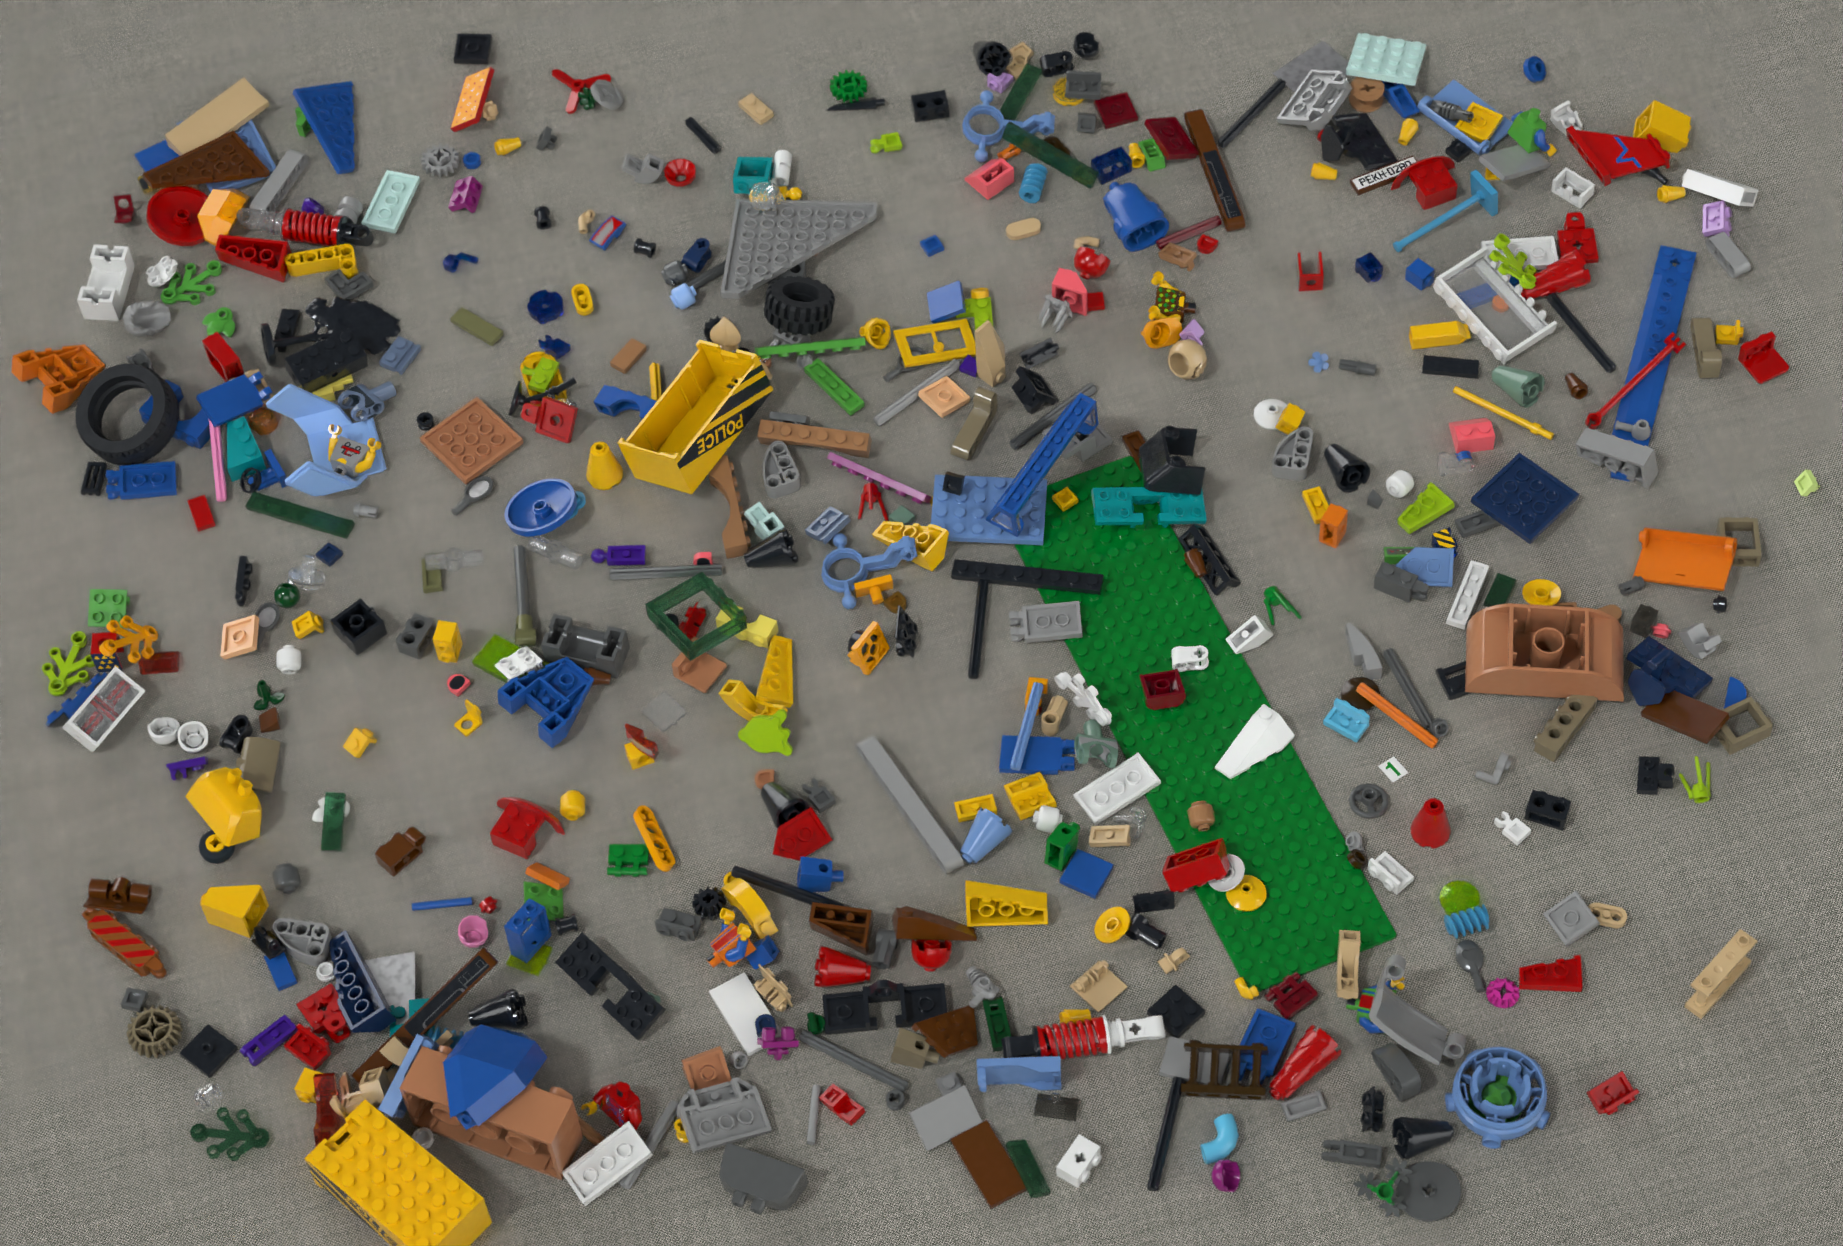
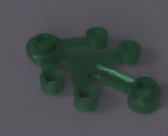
M226 1107L219 1108L216 1115L229 1130L206 1128L203 1124H195L190 1130L191 1137L195 1142H203L207 1137L226 1139L218 1145H210L207 1148V1154L211 1159L218 1158L222 1152L227 1150L229 1160L237 1161L242 1154L253 1147L264 1148L270 1139L267 1130L257 1128L254 1125L246 1109L239 1110L236 1117L240 1123H244L249 1132L240 1131L231 1119ZM226 1112L225 1116H220L221 1113ZM246 1114L245 1118H240L241 1115ZM262 1135L260 1139H255L257 1136ZM238 1141H246L238 1148L231 1147ZM212 1150H217L216 1153L210 1154ZM232 1152H237L235 1156H230Z

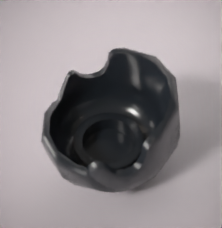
M1078 33L1074 39L1073 49L1081 58H1093L1099 52V42L1095 41L1092 33Z

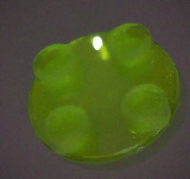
M1457 880L1447 883L1441 889L1439 901L1445 913L1451 916L1454 912L1458 914L1461 910L1466 912L1468 908L1474 909L1475 906H1479L1480 895L1472 884Z

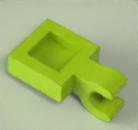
M898 132L883 134L881 139L870 140L871 153H878L881 149H884L885 152L902 149Z

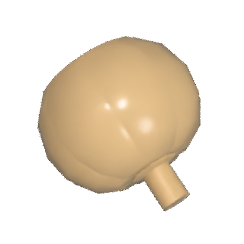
M1191 339L1176 342L1170 348L1168 354L1170 370L1184 380L1199 377L1200 374H1203L1207 364L1205 349Z

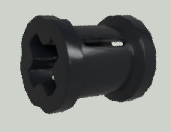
M540 206L534 210V215L537 218L536 226L540 230L549 229L552 226L549 219L550 210L546 206Z
M638 238L635 241L633 251L636 254L642 253L647 255L648 258H652L656 251V243H648L643 241L642 238Z
M575 914L561 919L559 917L555 918L558 935L575 930V932L579 931Z

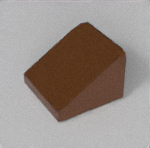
M276 707L259 715L261 733L280 730L279 713Z

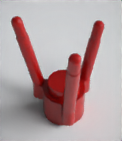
M874 483L865 484L861 494L858 519L860 520L862 517L865 500L869 502L870 510L873 509V502L878 500L885 521H888L881 492H878V486Z

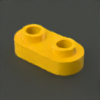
M585 284L573 286L571 294L576 312L582 316L591 314L594 306L588 286Z

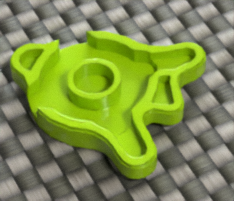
M779 709L773 715H757L738 732L739 739L757 752H780L785 756H789L793 752V747L788 743L791 731L781 726L787 718V712L784 709Z

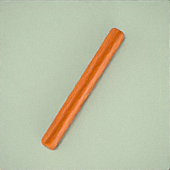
M1362 682L1358 685L1356 691L1427 746L1430 748L1435 747L1438 739L1365 683Z

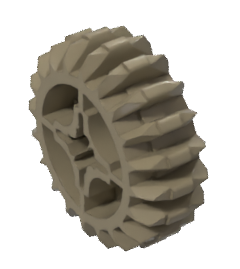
M152 1005L149 1010L144 1007V1012H136L137 1018L131 1017L132 1023L127 1024L129 1031L126 1032L133 1051L138 1052L141 1057L145 1054L149 1059L153 1054L155 1058H158L160 1053L165 1056V1051L173 1052L172 1046H178L177 1040L182 1039L180 1032H182L183 1028L180 1018L177 1017L174 1011L171 1012V1009L168 1007L164 1009L163 1006L159 1005L156 1009ZM141 1039H144L145 1041L150 1040L151 1042H144Z

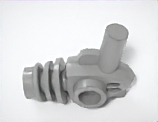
M972 966L966 971L967 978L974 988L972 995L975 996L969 1002L970 1007L975 1008L984 998L994 999L999 992V988L992 983L990 978L980 971L979 968H976V966Z

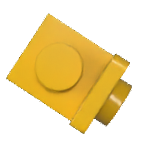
M1736 320L1735 326L1716 325L1715 344L1738 345L1739 338H1743L1744 328L1740 327V320Z
M310 610L292 621L295 636L299 639H302L314 630L320 633L325 631L322 617Z

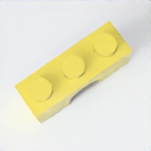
M725 602L716 617L717 630L724 634L736 636L740 640L752 642L758 647L768 649L771 638L778 633L777 620L760 614L755 622L744 623L743 608Z

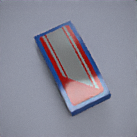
M612 215L596 230L589 241L605 251L613 238L617 239L627 224Z

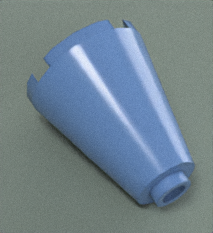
M981 807L960 850L962 859L969 864L972 862L977 863L1012 833L1011 827L1008 824L1004 827L999 816L986 808L983 810Z

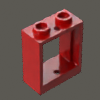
M218 332L202 340L209 363L225 382L244 375L240 358Z

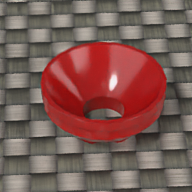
M675 159L665 166L664 176L669 184L683 187L695 179L696 167L690 160ZM679 176L686 177L684 181L676 180Z

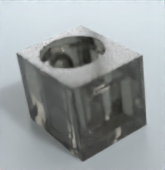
M1640 604L1631 621L1629 632L1647 638L1652 631V626L1657 621L1659 611L1651 606Z

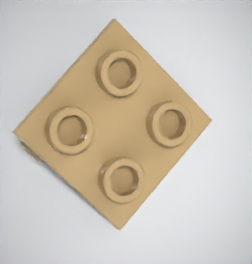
M1105 960L1102 962L1098 961L1070 985V988L1098 1013L1128 988L1107 968L1109 964Z
M759 964L758 967L764 979L755 982V990L764 999H767V1002L777 1011H785L787 1004L793 1007L790 1000L792 996L787 991V986L781 980L777 982L774 979L775 975L768 967L764 969Z

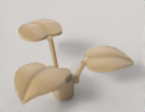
M725 316L710 331L711 340L715 344H719L721 350L732 352L739 349L737 344L741 340L740 332ZM761 362L763 369L768 379L770 380L773 377V375L770 373L769 368L763 362Z

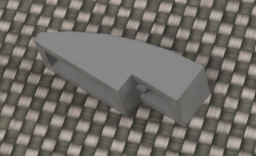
M1347 623L1345 636L1353 665H1362L1365 678L1370 680L1380 679L1382 666L1374 648L1357 628Z

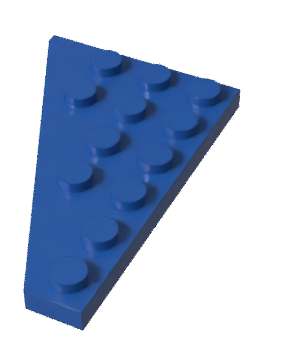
M352 81L294 89L292 94L338 175L352 173L355 169V162L353 160L355 154L353 152L354 103L352 102Z

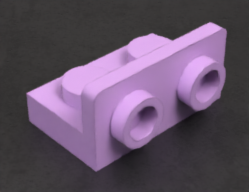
M1724 200L1703 205L1702 233L1705 237L1725 232L1729 236V231L1732 230L1730 222L1732 211L1729 206L1727 207Z

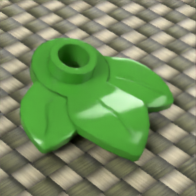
M221 307L216 312L209 313L202 322L203 325L208 326V336L215 332L219 334L223 332L227 337L231 338L235 331V323L232 320L233 313L227 307Z

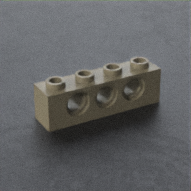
M1585 695L1566 697L1565 704L1563 706L1560 705L1556 709L1555 717L1546 722L1545 730L1536 735L1533 741L1535 743L1534 751L1555 762L1595 710L1598 698Z

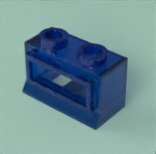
M1120 146L1091 159V171L1098 178L1100 184L1103 185L1132 172V159ZM1120 162L1122 166L1118 167L1117 163ZM1112 166L1111 171L1104 174L1103 170Z

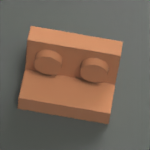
M720 1046L681 1060L683 1073L690 1089L694 1088V1091L731 1081L726 1060Z

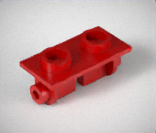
M698 602L693 607L689 606L686 611L685 617L687 619L685 622H681L677 630L680 632L677 640L683 636L687 642H690L693 637H696L699 627L693 624L701 626L706 617V610L702 607H696Z

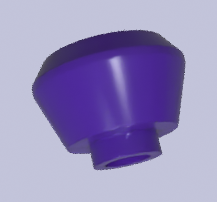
M311 197L304 199L302 211L324 214V208L319 202Z

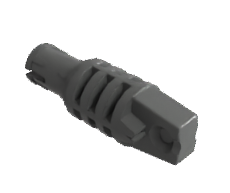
M1433 100L1429 107L1441 117L1453 121L1462 120L1470 123L1474 117L1473 112L1463 110L1459 105L1445 101Z

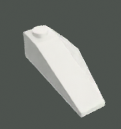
M1263 704L1244 726L1217 763L1215 769L1229 779H1232L1250 769V766L1266 760L1269 755L1282 751L1294 738V734L1280 714Z

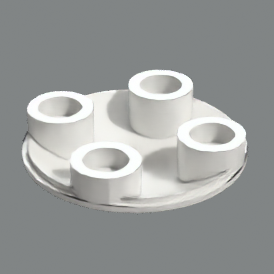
M164 256L155 266L149 267L146 271L148 284L152 287H158L169 281L177 270V262L169 256Z

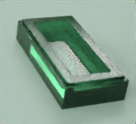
M1498 573L1484 601V606L1490 607L1506 604L1516 579Z

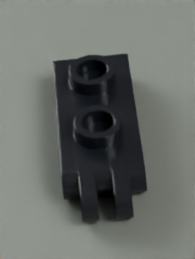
M239 556L235 586V599L238 606L245 604L247 590L251 588L249 575L253 573L252 563H249L247 556Z

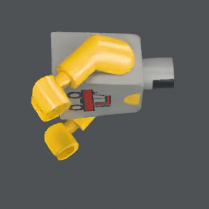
M330 424L328 430L332 437L329 439L328 460L334 472L355 478L360 473L370 469L376 456L375 450L381 448V442L376 441L375 443L374 438H369L367 445L342 436L337 438L342 433V428L337 425V430L334 432V425Z

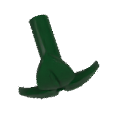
M260 680L257 685V694L263 699L257 700L253 708L260 711L268 708V702L276 705L285 698V694L276 692L270 695V687L264 680Z

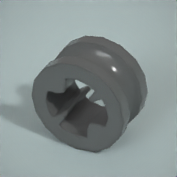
M897 1089L889 1091L886 1095L887 1107L893 1111L902 1109L905 1104L904 1094ZM893 1097H894L895 1099H898V1098H899V1102H898V1103H896L895 1101L892 1102V1099H891V1098H893Z

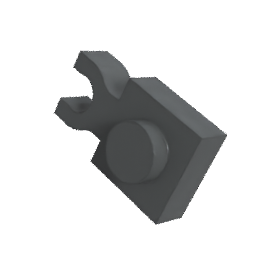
M815 778L811 779L813 787H808L806 784L802 785L805 793L810 794L808 795V800L819 813L836 803L835 798L825 786L818 787V782Z

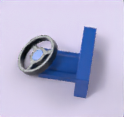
M271 449L264 452L269 468L260 472L258 469L251 467L243 472L240 486L244 492L251 494L279 482L282 488L287 486L285 484L286 474ZM256 471V474L246 477L248 472ZM244 480H247L250 491L245 489Z

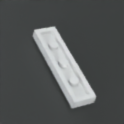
M1470 561L1446 624L1465 630L1489 571L1488 565Z

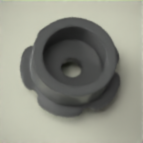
M1440 718L1434 719L1429 727L1430 732L1435 737L1446 735L1449 729L1446 720Z

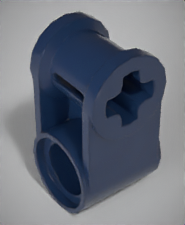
M706 238L697 239L688 252L684 254L681 263H685L688 269L699 273L712 256V252L709 249L710 242Z

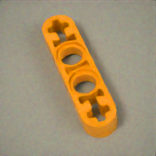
M641 805L634 812L633 818L655 865L661 871L668 872L674 866L675 858L652 810L647 806ZM654 843L658 844L662 849L656 847Z

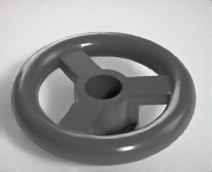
M1371 783L1355 787L1349 796V805L1352 811L1363 818H1376L1382 815L1389 804L1388 795L1384 789ZM1381 796L1383 804L1379 810L1375 811L1373 805ZM1355 800L1363 802L1367 806L1368 812L1360 810L1356 806Z

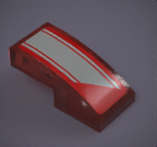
M626 723L624 727L629 741L639 751L656 759L659 754L657 743L646 739L642 729Z

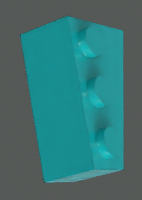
M245 416L227 422V470L232 482L241 479L243 472L248 468H256L259 471L266 469L263 456ZM252 470L248 472L246 477L255 474L256 471Z

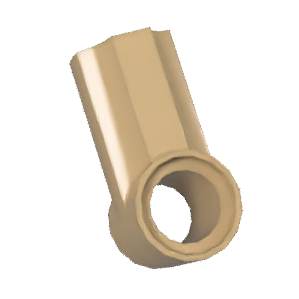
M1062 696L1052 697L1046 712L1042 714L1041 730L1047 736H1053L1059 731V724L1068 706V701Z

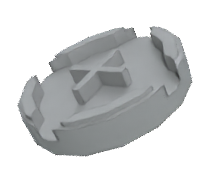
M597 80L591 86V94L599 104L612 110H616L621 106L623 102L622 94L618 88L614 89L610 82Z

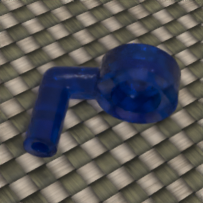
M463 252L457 255L449 254L444 258L443 266L446 271L454 273L461 260L477 264L478 257Z

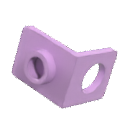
M1192 319L1179 336L1183 340H1194L1202 346L1203 343L1199 338L1204 334V330L1195 319Z

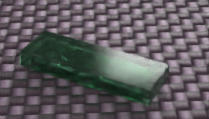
M325 792L321 851L342 852L346 793Z
M1026 1140L1008 1141L1005 1146L1030 1197L1048 1196L1051 1191Z

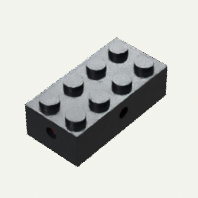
M350 328L284 358L286 370L295 385L310 393L368 366L367 354Z

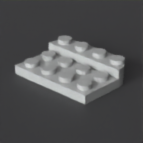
M1311 69L1276 119L1279 124L1306 125L1308 130L1317 129V131H1321L1326 127V124L1335 115L1338 108L1351 92L1352 86L1341 71Z
M740 1077L732 1078L729 1082L695 1091L693 1088L686 1092L677 1105V1118L681 1119L693 1154L724 1146L727 1142L734 1143L772 1131L755 1085L752 1086L748 1082L740 1080Z

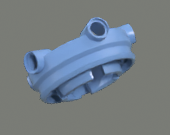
M1489 1047L1477 1049L1469 1053L1455 1075L1452 1093H1445L1447 1112L1455 1111L1466 1127L1474 1133L1483 1136L1482 1145L1491 1149L1500 1148L1502 1140L1523 1136L1535 1126L1543 1130L1551 1114L1545 1110L1547 1089L1540 1065L1524 1053L1507 1047ZM1470 1067L1474 1072L1472 1077L1464 1074ZM1496 1075H1503L1508 1077L1507 1084L1514 1089L1517 1101L1514 1106L1512 1104L1497 1106L1486 1099L1482 1101L1481 1092L1487 1084L1495 1082ZM1534 1079L1537 1081L1539 1088H1532L1531 1082ZM1466 1084L1470 1085L1471 1099L1476 1108L1486 1115L1485 1119L1475 1114L1468 1107L1469 1099ZM1530 1096H1534L1525 1118L1505 1123V1119L1512 1118L1523 1111L1529 1103Z

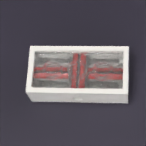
M115 666L62 728L89 751L93 752L142 696L145 690Z

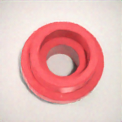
M1657 623V626H1652L1653 636L1667 639L1672 630L1668 629V625Z

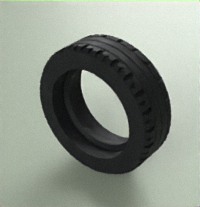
M135 363L118 364L100 372L84 388L76 407V428L86 446L103 460L117 465L139 464L157 455L171 440L179 420L178 400L171 386L152 369ZM134 388L148 390L153 397V410L150 419L143 429L125 440L111 441L107 439L102 433V418L109 403L124 391Z

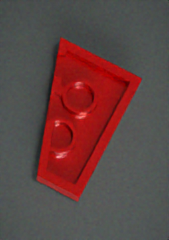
M1581 954L1575 955L1573 959L1564 960L1562 958L1557 959L1555 963H1539L1519 968V989L1582 992Z

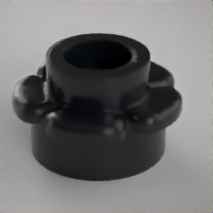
M1720 595L1717 596V599L1713 600V609L1717 610L1718 614L1727 610V598Z

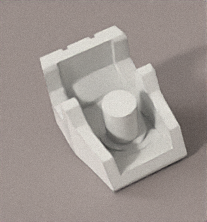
M1569 100L1552 109L1550 118L1554 126L1566 136V128L1573 126L1575 130H1583V124L1578 117V112H1573L1570 109L1569 105L1571 102Z

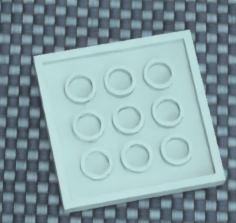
M1358 33L1346 69V75L1415 86L1426 51V44L1418 41L1411 42L1404 41L1403 39Z

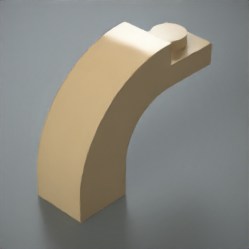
M1339 930L1336 970L1337 997L1358 999L1360 931Z
M448 1029L435 1042L440 1046L449 1047L454 1042L452 1038L455 1035ZM394 1036L380 1052L389 1061L401 1066L409 1047L397 1036Z

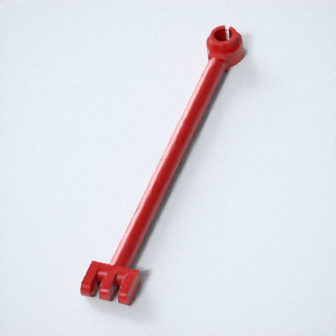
M1672 332L1664 340L1667 346L1599 411L1590 413L1585 420L1586 426H1589L1590 421H1594L1595 424H1591L1589 428H1598L1602 417L1672 350L1678 354L1687 344L1683 342L1680 346L1677 345L1681 338L1677 337L1673 341L1672 339L1676 334Z

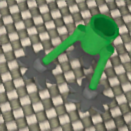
M1393 1158V1165H1385L1391 1171L1386 1175V1178H1391L1389 1182L1381 1183L1380 1179L1373 1180V1172H1370L1367 1178L1363 1173H1360L1359 1176L1362 1182L1354 1183L1356 1187L1360 1188L1357 1195L1361 1196L1366 1192V1197L1370 1200L1372 1192L1376 1193L1380 1199L1385 1200V1203L1380 1204L1379 1207L1387 1209L1386 1217H1389L1393 1212L1399 1218V1209H1407L1401 1203L1405 1196L1397 1197L1392 1185L1393 1183L1397 1185L1400 1178L1408 1183L1406 1175L1411 1174L1412 1170L1405 1168L1407 1160H1404L1399 1165L1398 1160Z

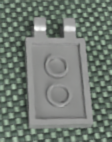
M1079 601L1022 606V611L1020 612L1009 611L1010 626L1021 623V628H1010L1012 642H1018L1025 638V643L1083 637Z

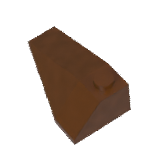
M909 906L896 908L892 916L896 939L977 941L974 928Z

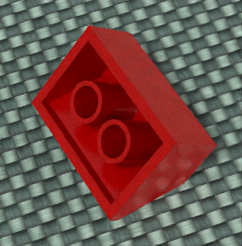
M1223 838L1167 856L1162 873L1170 891L1181 893L1188 890L1189 887L1195 885L1202 886L1213 879H1223L1228 874L1230 867Z

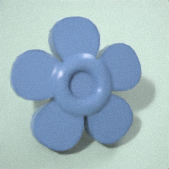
M1318 351L1312 354L1314 359L1308 360L1309 366H1314L1313 371L1319 373L1321 369H1328L1329 364L1324 362L1328 360L1327 354L1323 353L1320 356Z

